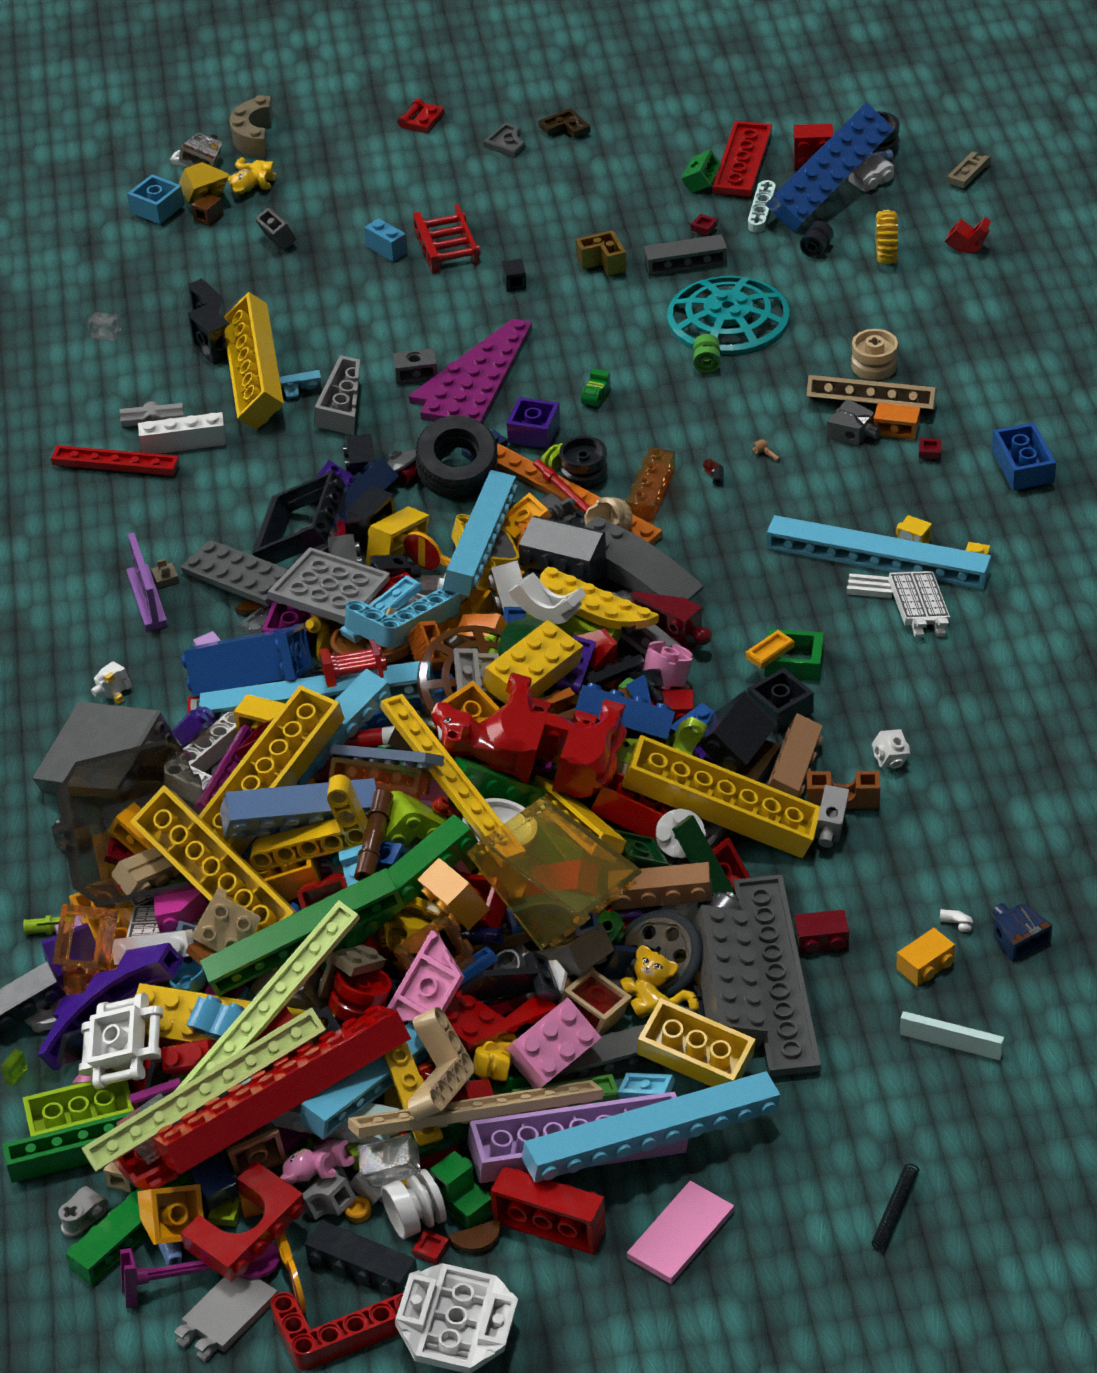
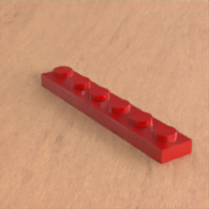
M62 445L56 446L51 457L52 465L165 476H174L180 463L179 456Z

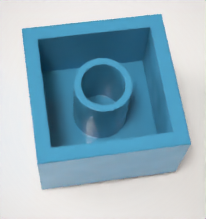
M153 174L127 193L130 213L158 224L164 222L185 205L181 185Z

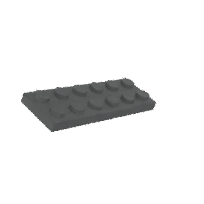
M212 540L205 543L199 551L189 557L180 567L183 574L267 607L274 602L267 599L268 591L289 570Z

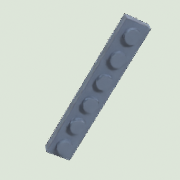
M329 744L328 754L337 755V760L351 762L353 757L354 762L367 763L369 759L368 763L383 765L385 760L386 765L399 766L401 762V766L416 768V763H418L417 767L432 769L433 765L443 766L444 756L425 752Z

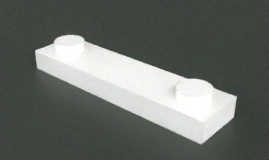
M190 929L110 940L114 965H119L126 950L163 943H170L182 957L190 956L186 953L188 945L194 943V939L191 938L193 931Z

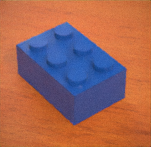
M1035 423L993 430L992 452L1013 491L1055 483L1056 461Z

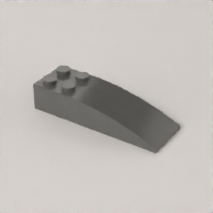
M598 515L584 526L605 532L607 574L604 577L633 592L683 597L689 601L704 589V585L673 559L624 528Z

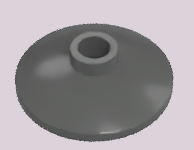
M397 449L389 454L390 459L387 463L395 472H398L416 459V449L402 452L400 449Z

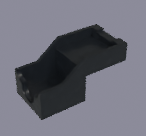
M201 278L188 284L192 311L188 313L192 344L215 365L228 359L224 331L230 323L220 314L223 297Z

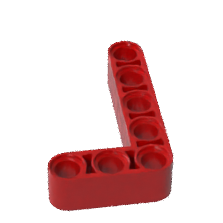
M281 1292L274 1295L271 1300L274 1323L294 1365L300 1370L307 1371L399 1334L395 1326V1320L403 1293L311 1330L292 1294Z

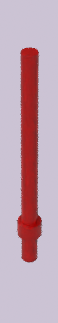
M540 459L535 460L533 466L543 474L542 477L548 483H553L568 498H573L576 506L586 514L590 506L558 477V473L553 468H548Z

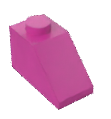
M197 888L155 896V917L160 933L174 932L179 920L189 924L194 923L208 906L207 898Z

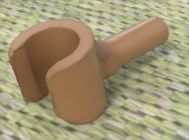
M764 439L753 443L756 447H753L752 450L756 455L764 452L776 462L780 460V457L768 448V444Z

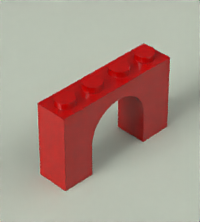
M254 1161L237 1177L240 1194L264 1211V1216L258 1225L243 1233H227L198 1215L180 1233L183 1246L187 1251L230 1282L244 1274L248 1266L257 1257L262 1256L267 1247L276 1238L281 1237L286 1228L294 1220L299 1219L306 1209L303 1193L257 1161Z

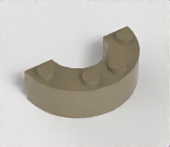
M258 95L254 99L248 100L234 108L230 115L229 121L233 145L245 155L258 158H266L267 156L266 129L262 127L272 125L271 96Z

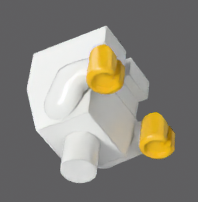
M114 661L103 667L94 677L97 686L91 689V693L95 697L102 694L107 698L113 699L117 705L125 701L120 692L132 687L125 668Z

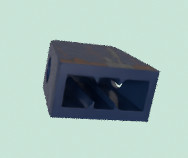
M1000 903L993 909V915L995 916L994 936L1012 962L1051 942L1052 924L1027 905L1019 904L1009 909L1004 903Z

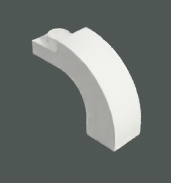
M534 572L521 579L508 591L516 603L528 614L538 620H549L553 624L567 622L580 609L579 607L582 605L580 600L586 596L581 587L568 595H557L548 590Z

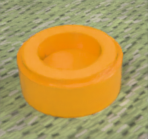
M356 1196V1199L344 1210L345 1217L352 1223L366 1221L371 1215L369 1200L363 1196Z

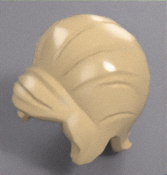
M614 497L597 499L595 504L587 509L584 516L585 525L598 515L625 530L630 529L633 520L630 506L625 501Z

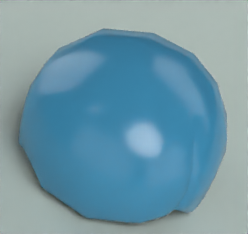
M194 959L191 963L183 961L174 979L169 980L173 989L197 993L203 989L208 981L203 967Z

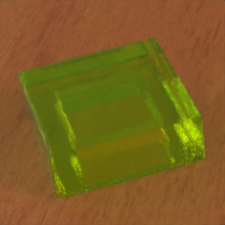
M15 1049L1 1065L4 1081L11 1086L27 1069L24 1053L18 1049Z

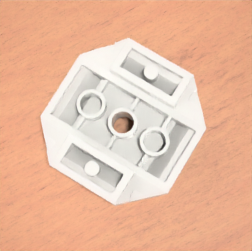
M442 1263L421 1272L418 1270L409 1274L396 1316L395 1326L414 1361L462 1373H472L505 1351L518 1298L512 1292L510 1293L505 1284L495 1275Z

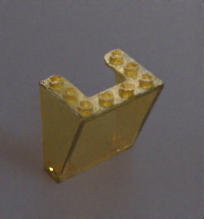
M544 796L484 837L466 852L540 950L549 944L553 948L577 929L576 925L580 927L591 918L588 913L592 912L595 915L601 912L611 902L624 894L621 889L626 892L637 883L634 878L642 873L636 865Z

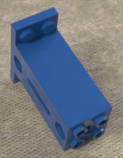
M304 623L295 624L288 628L195 645L184 650V655H182V664L185 669L187 668L189 676L187 678V687L189 691H192L193 696H198L200 693L245 687L286 679V681L293 680L313 668Z

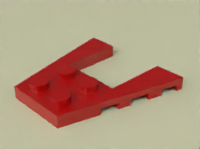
M465 982L459 986L444 1013L464 1048L472 1051L484 1045L487 1041L497 1040L498 1036L503 1033L511 1034L518 1031V1027L526 1023L532 1025L541 1020V1017L547 1015L557 1005L535 994L504 1018L475 997L462 994L461 987L467 983Z

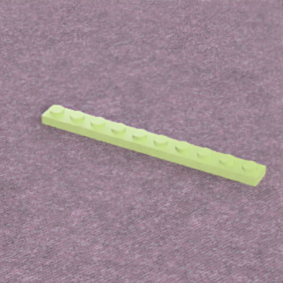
M338 900L176 1090L253 1044L360 919L359 915Z
M311 1007L82 1147L83 1153L94 1171H99L156 1136L158 1131L164 1126L174 1125L182 1120L181 1118L185 1114L197 1111L205 1106V1103L209 1100L223 1095L233 1086L244 1082L254 1074L326 1031L325 1027Z

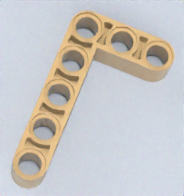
M438 1006L413 1019L414 1029L436 1065L435 1070L408 1100L409 1111L416 1121H421L442 1111L474 1073V1065L445 1013Z

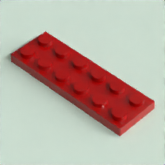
M734 121L721 165L713 184V193L739 195L741 197L752 196L772 133V124Z

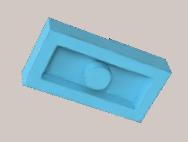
M319 370L279 377L281 390L284 392L286 400L298 398L299 388L311 390L321 386Z
M626 1073L618 1094L621 1099L672 1092L675 1078L672 1074Z

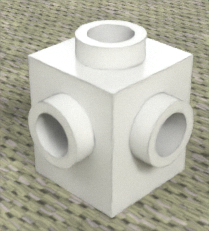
M901 729L880 731L872 742L874 756L878 760L880 768H898L904 764L910 754L909 745L905 741Z

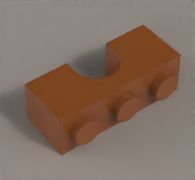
M807 771L808 802L821 807L826 784L849 789L846 809L880 808V771H855V779L845 785L835 783L831 779V771Z

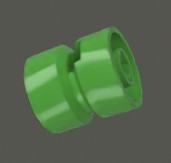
M711 334L698 336L693 343L694 367L702 373H712L720 366L719 340Z

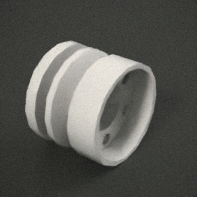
M426 1169L419 1170L416 1176L413 1174L407 1176L408 1189L400 1180L381 1187V1196L388 1217L395 1231L403 1240L421 1232L420 1219L428 1228L434 1226V1221L440 1224L447 1220L442 1194Z

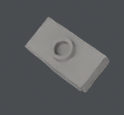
M337 1165L333 1168L336 1170V1175L333 1178L321 1179L319 1177L303 1193L305 1211L309 1218L316 1220L325 1214L339 1216L356 1199L343 1167Z

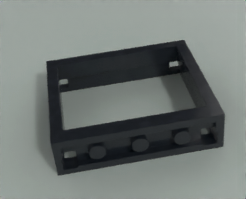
M332 470L272 496L252 555L277 564L307 551L309 547L315 548L327 543L346 486L343 480ZM320 500L310 527L281 538L290 512Z

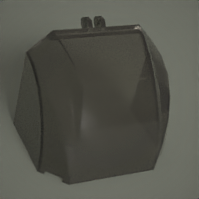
M161 740L75 762L57 790L62 826L54 828V834L64 835L65 840L59 841L56 846L59 850L66 849L73 889L100 907L133 908L135 906L154 905L155 896L196 888L183 875L176 879V881L169 879L160 887L155 886L151 890L126 895L124 891L119 892L114 886L116 881L112 877V872L117 865L104 862L109 839H117L108 831L115 817L133 802L140 808H143L163 785L175 792L195 813L200 814L194 805L203 792L202 782L199 774L194 775L188 763V761H191L188 751L166 740Z

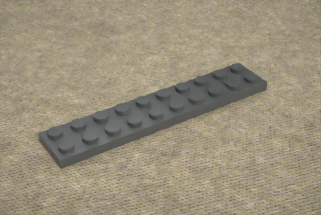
M773 875L733 880L735 895L739 898L738 902L742 910L749 911L768 1025V1033L763 1040L769 1076L821 1072V1062L783 876Z

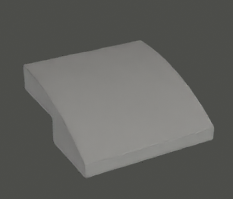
M454 648L457 691L474 680L491 699L499 700L482 687L485 667L497 659L499 653H478L477 649Z

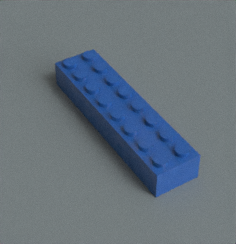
M866 102L765 205L794 232L891 134L894 128Z

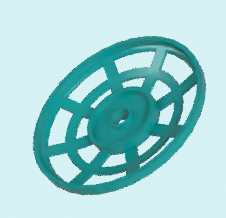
M740 276L712 277L690 284L677 293L669 304L667 322L673 336L692 349L695 338L683 331V329L691 324L717 337V339L719 335H739L744 333L749 342L720 345V355H741L763 349L783 335L789 324V306L784 296L777 289L762 281ZM719 286H734L732 290H720L717 288ZM756 287H759V288H761V289H764V290L768 291L769 293H764L763 291H761L760 289H758V288H756ZM742 288H747L757 294L747 295L740 291ZM698 289L689 298H682L691 291ZM706 290L712 293L707 298H696ZM769 299L780 300L783 305L782 318L771 313ZM763 300L765 309L753 307L752 301ZM686 304L685 312L687 319L677 325L673 315V308L675 305ZM692 304H703L704 310L693 314ZM752 314L761 316L749 325L746 322ZM706 317L710 322L714 323V326H708L699 320ZM767 319L778 323L774 330L759 339L756 338L752 331L764 324ZM722 326H740V328L722 329Z

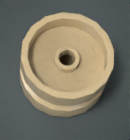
M868 329L859 332L852 340L851 367L853 372L857 376L868 380H881L894 374L897 369L898 360L897 338L892 333L882 329Z

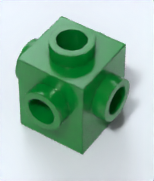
M604 909L601 914L597 913L598 924L602 923L603 927L611 929L605 931L612 945L613 943L618 945L626 934L623 931L625 923L622 922L623 917L613 910L608 912Z

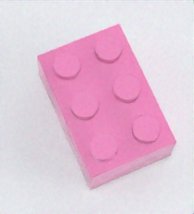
M566 998L512 1042L505 1050L511 1054L510 1061L529 1084L534 1089L544 1087L602 1037L572 1001Z

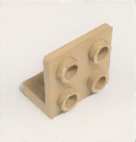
M219 887L191 937L217 952L252 935L261 919L259 915L225 898L227 891Z

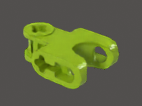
M688 717L679 724L676 733L667 738L665 745L692 755L696 745L703 738L708 725L694 717Z

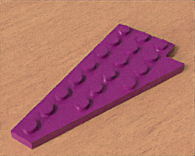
M511 319L409 395V403L424 405L420 412L421 419L435 421L446 416L460 415L471 417L483 424L532 330V322L522 319Z

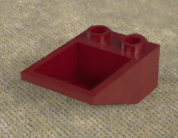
M635 591L631 593L632 603L659 614V622L655 625L681 644L680 646L691 651L698 644L706 645L711 641V631L706 627H702L701 606L683 597Z

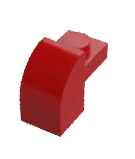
M984 217L973 228L960 219L950 229L944 242L958 252L976 253L982 248L986 236L990 232L988 227L991 220Z

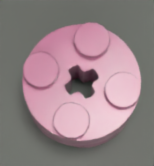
M664 641L651 642L646 652L642 670L660 669L664 686H659L661 689L670 690L671 686L684 687L692 664V653L677 644L667 647Z

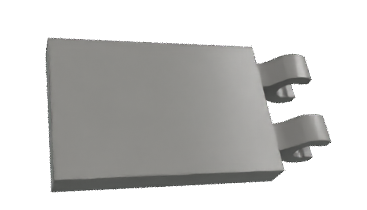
M224 1277L182 1318L183 1325H180L174 1332L179 1337L176 1343L186 1348L198 1335L202 1339L195 1345V1348L199 1350L196 1356L206 1362L217 1349L225 1352L271 1306V1300L274 1295L278 1294V1291L260 1279L237 1277L233 1282H230Z

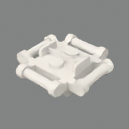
M144 992L126 1000L113 1003H99L97 1005V1014L90 1015V1021L82 1024L81 1033L84 1034L79 1074L84 1076L93 1075L92 1082L97 1090L106 1088L108 1084L133 1079L137 1081L144 1079L145 1068L143 1060H158L161 1058L159 1034L160 1019L163 1018V1008L160 1006H149V997ZM150 1019L149 1045L144 1048L145 1021ZM112 1068L118 1072L105 1074V1069Z

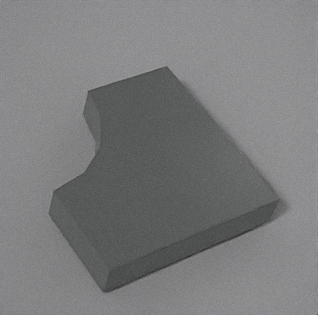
M508 123L501 125L483 141L484 147L514 158L526 148L525 142L518 138L521 134V129Z

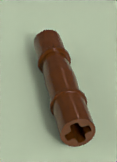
M378 789L374 792L371 807L367 814L369 820L364 832L362 849L358 852V861L354 873V878L357 881H361L376 873L377 865L381 858L380 849L384 840L386 823L390 820V811L394 795L385 789Z

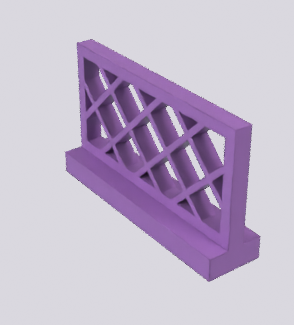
M135 533L128 534L134 567L126 570L145 630L147 632L167 627V619L149 566L144 563Z

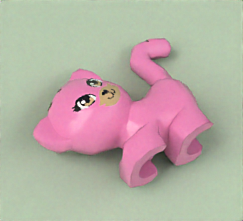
M330 1137L319 1138L313 1143L314 1152L302 1149L286 1159L283 1164V1175L280 1178L291 1185L295 1182L308 1181L317 1173L321 1179L333 1178L336 1175L334 1167L337 1165L339 1167L350 1166L355 1161L354 1157L347 1156L345 1145L348 1144V1141Z

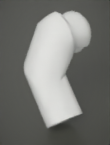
M941 909L940 922L959 923L958 929L961 932H970L972 930V917L956 910Z

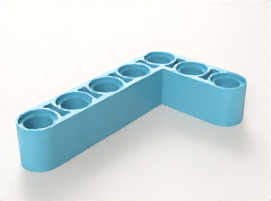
M442 587L391 615L364 602L350 601L346 603L345 627L369 640L374 639L375 643L383 647L395 648L408 641L406 636L419 622L435 620L438 625L460 612L461 594L443 590Z

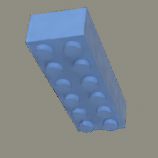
M374 778L350 780L367 817L374 792L376 791ZM328 783L226 792L220 808L224 838L231 837L233 840H239L248 835L265 837L271 833H280L335 819L327 801Z

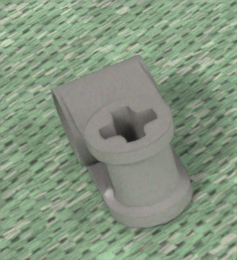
M87 1186L79 1189L59 1209L58 1214L62 1221V1234L68 1238H76L82 1235L87 1228L106 1213L109 1206L108 1200Z

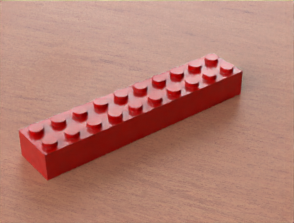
M381 1005L371 1006L364 1011L365 1015L358 1019L351 1018L342 1024L343 1028L336 1032L329 1031L319 1037L320 1041L313 1045L307 1044L297 1050L298 1054L291 1058L285 1057L274 1063V1068L267 1072L263 1070L254 1074L250 1082L244 1085L238 1084L228 1090L229 1094L220 1099L216 1097L205 1103V1108L198 1112L191 1111L181 1118L182 1121L176 1125L170 1124L161 1128L158 1131V1135L152 1139L166 1166L179 1174L184 1173L409 1041L411 1037L398 1011Z

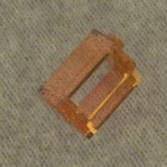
M62 904L53 964L62 966L61 971L76 973L77 968L84 969V973L92 975L99 971H109L118 911L108 908ZM75 917L99 920L93 962L69 959Z
M442 914L392 949L406 973L414 961L410 952L425 942L431 930L437 933L442 929L445 930L459 953L453 959L461 971L476 961L471 954L474 952L473 947L467 939L463 940L459 934L461 928L454 918L449 919Z

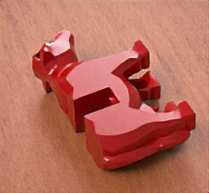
M513 672L510 673L506 692L510 694L507 703L491 717L480 723L470 713L454 709L447 702L436 703L433 708L431 720L436 726L437 739L452 758L455 755L462 758L469 755L475 756L486 762L489 767L512 774L526 784L529 782L536 758L557 763L559 765L552 791L566 792L575 798L592 796L600 788L607 786L612 781L617 769V751L627 735V730L621 723L626 707L625 704L605 699L599 714L600 722L596 724L598 716L579 710L575 711L573 722H571L569 719L558 714L549 713L551 702L531 697L532 690L530 687L532 679Z

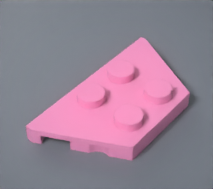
M430 931L387 1007L397 1010L403 1022H413L415 1017L437 1006L445 1012L464 979V975L437 932Z

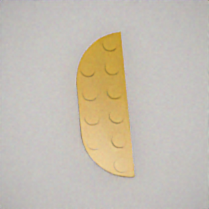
M547 567L540 575L541 583L557 595H568L581 587L586 596L580 600L582 605L575 615L595 624L614 629H621V626L633 627L635 625V629H641L659 622V614L650 611V609L615 596L609 591L601 590L593 584L578 580L576 577L562 573L556 568Z

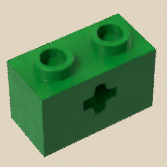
M711 149L693 156L681 178L683 184L691 193L711 186L721 163Z

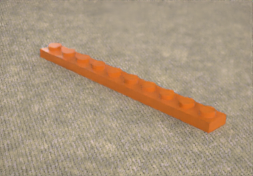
M497 444L498 469L509 475L516 476L515 478L547 495L553 493L563 501L565 498H568L553 483H548L542 477L543 474L533 466V461ZM558 475L590 507L595 504L597 499L601 498ZM575 505L574 509L579 510V508ZM632 514V525L628 531L651 545H654L663 537L661 529Z

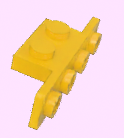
M405 1042L383 1056L404 1109H409L408 1100L423 1084L424 1080L418 1072L408 1043ZM432 1126L426 1127L422 1131H412L418 1146L434 1143L443 1138L440 1127Z

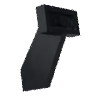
M532 950L524 955L528 968L482 970L461 987L462 994L473 996L479 1001L537 992L539 997L553 1003L562 998L548 958Z

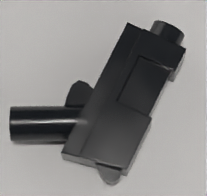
M660 669L624 673L625 676H623L622 682L627 678L635 680L645 675L649 694H652L655 702L662 704L665 701L659 689V686H664Z

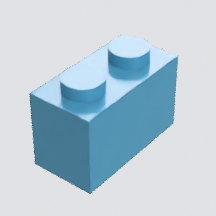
M379 218L364 227L366 246L393 262L408 253L406 233Z

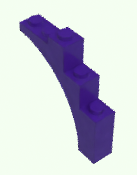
M170 943L126 950L115 970L95 973L84 993L63 996L53 1014L56 1021L37 1055L52 1070H60L62 1065L57 1064L63 1034L82 1029V1024L90 1021V1015L97 1014V1005L99 1003H113L126 1000L136 994L139 983L154 985L174 979L184 958Z

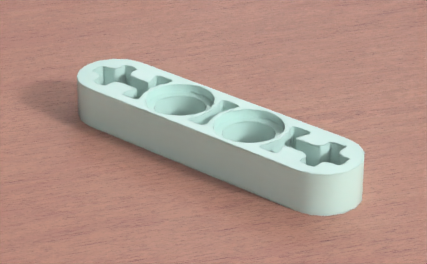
M764 180L758 184L748 217V229L751 232L760 233L766 229L771 210L765 204L775 194V183L772 181Z

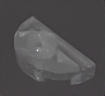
M272 604L269 607L261 606L239 623V630L247 633L261 632Z

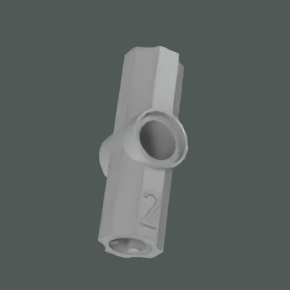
M150 401L145 403L143 407L120 409L121 427L138 426V423L184 417L182 403L160 405L157 402Z

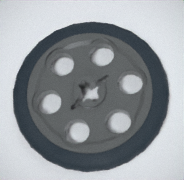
M655 910L637 917L623 930L626 934L618 945L630 947L645 945L673 962H676L675 957L679 952L685 951L687 953L686 960L682 963H677L679 966L678 972L670 977L668 982L657 986L659 992L670 998L676 992L684 990L693 981L702 962L703 945L701 935L696 926L686 916L670 910ZM649 928H655V936L652 939H645V932ZM672 930H679L678 938L675 941H668V934ZM636 958L632 960L622 979L629 977L634 982L637 981L634 971Z

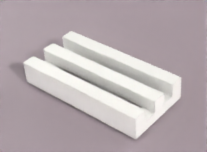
M861 574L849 575L847 594L892 598L893 592L888 577Z

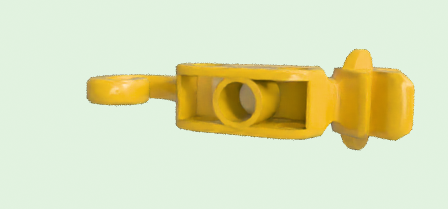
M503 1033L498 1036L497 1040L487 1041L484 1045L477 1047L473 1060L474 1074L481 1079L491 1077L497 1081H506L509 1068L513 1063L510 1061L511 1054L505 1049L517 1039L515 1034Z

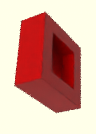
M424 1230L412 1249L413 1256L437 1265L450 1245L449 1238Z

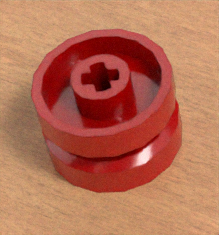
M338 968L334 979V987L331 989L328 999L329 1008L333 1014L347 1021L351 1018L358 1019L365 1015L364 1011L371 1006L381 1005L386 1007V1000L389 998L392 988V980L381 969L349 976Z

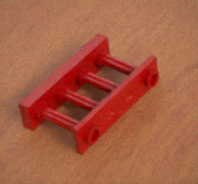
M458 204L454 205L455 215L427 220L426 218L423 219L421 212L413 213L414 230L432 274L440 272L439 264H442V261L471 256L474 264H479L478 256H481L480 246L475 244L466 223L465 212L461 211ZM456 222L458 225L455 227L431 231V229L428 230V228ZM462 234L463 236L440 242L433 241L436 238ZM461 245L467 246L466 249L446 253L438 252V250Z
M373 639L370 640L371 649L334 655V653L330 654L328 648L319 649L327 688L337 686L336 679H340V676L362 673L365 669L370 671L376 670L378 676L384 678L383 671L387 670L385 656L382 657L381 646L376 645Z

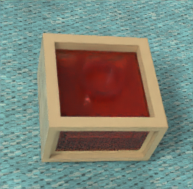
M591 967L589 973L579 977L564 990L558 1005L566 998H569L597 1033L602 1036L623 1017L632 996Z

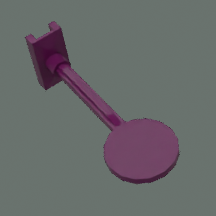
M272 1242L267 1247L265 1253L257 1257L248 1266L246 1272L238 1277L260 1279L273 1273L280 1263V1253L277 1246ZM131 1248L120 1250L121 1290L125 1292V1307H137V1285L148 1284L151 1280L212 1271L214 1269L201 1260L147 1269V1267L136 1268Z

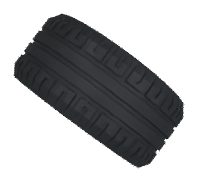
M460 415L446 416L430 423L418 438L415 450L417 474L424 486L438 496L448 499L473 497L481 492L490 470L497 471L498 450L494 435L489 431L488 427L476 419ZM450 448H463L476 456L474 461L462 467L447 466L440 462L437 457L443 451Z

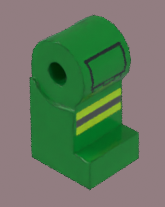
M592 368L590 379L582 390L581 404L599 407L603 403L611 388L609 371Z

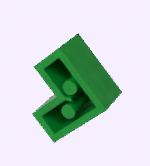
M453 1151L433 1166L430 1171L434 1182L442 1194L446 1213L464 1229L481 1225L493 1216L491 1194L486 1189L482 1190L475 1184L473 1176L474 1167L471 1161Z

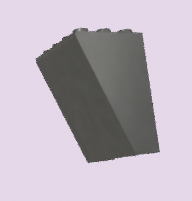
M78 701L33 776V780L42 792L115 818L133 802L140 808L145 806L144 800L133 782L137 775L142 772L143 765L148 756L153 753L154 748H156L162 760L168 762L179 753L180 745L171 734V729L160 711Z

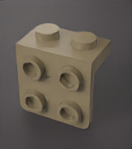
M364 944L331 952L326 961L327 966L323 977L318 984L317 996L321 999L330 996L338 968L349 976H355L383 969L386 959L380 956L377 950Z

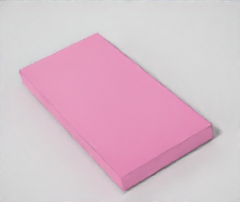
M689 1181L628 1250L627 1259L672 1284L732 1215L734 1205L696 1183Z

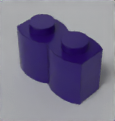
M198 706L195 710H191L175 726L171 734L186 747L215 723V715L208 707Z

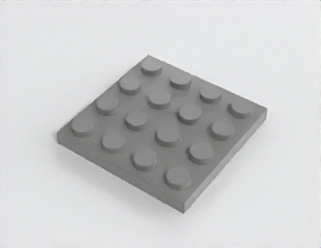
M309 547L270 588L267 599L336 621L340 624H345L346 603L356 600L369 604L390 581V573Z

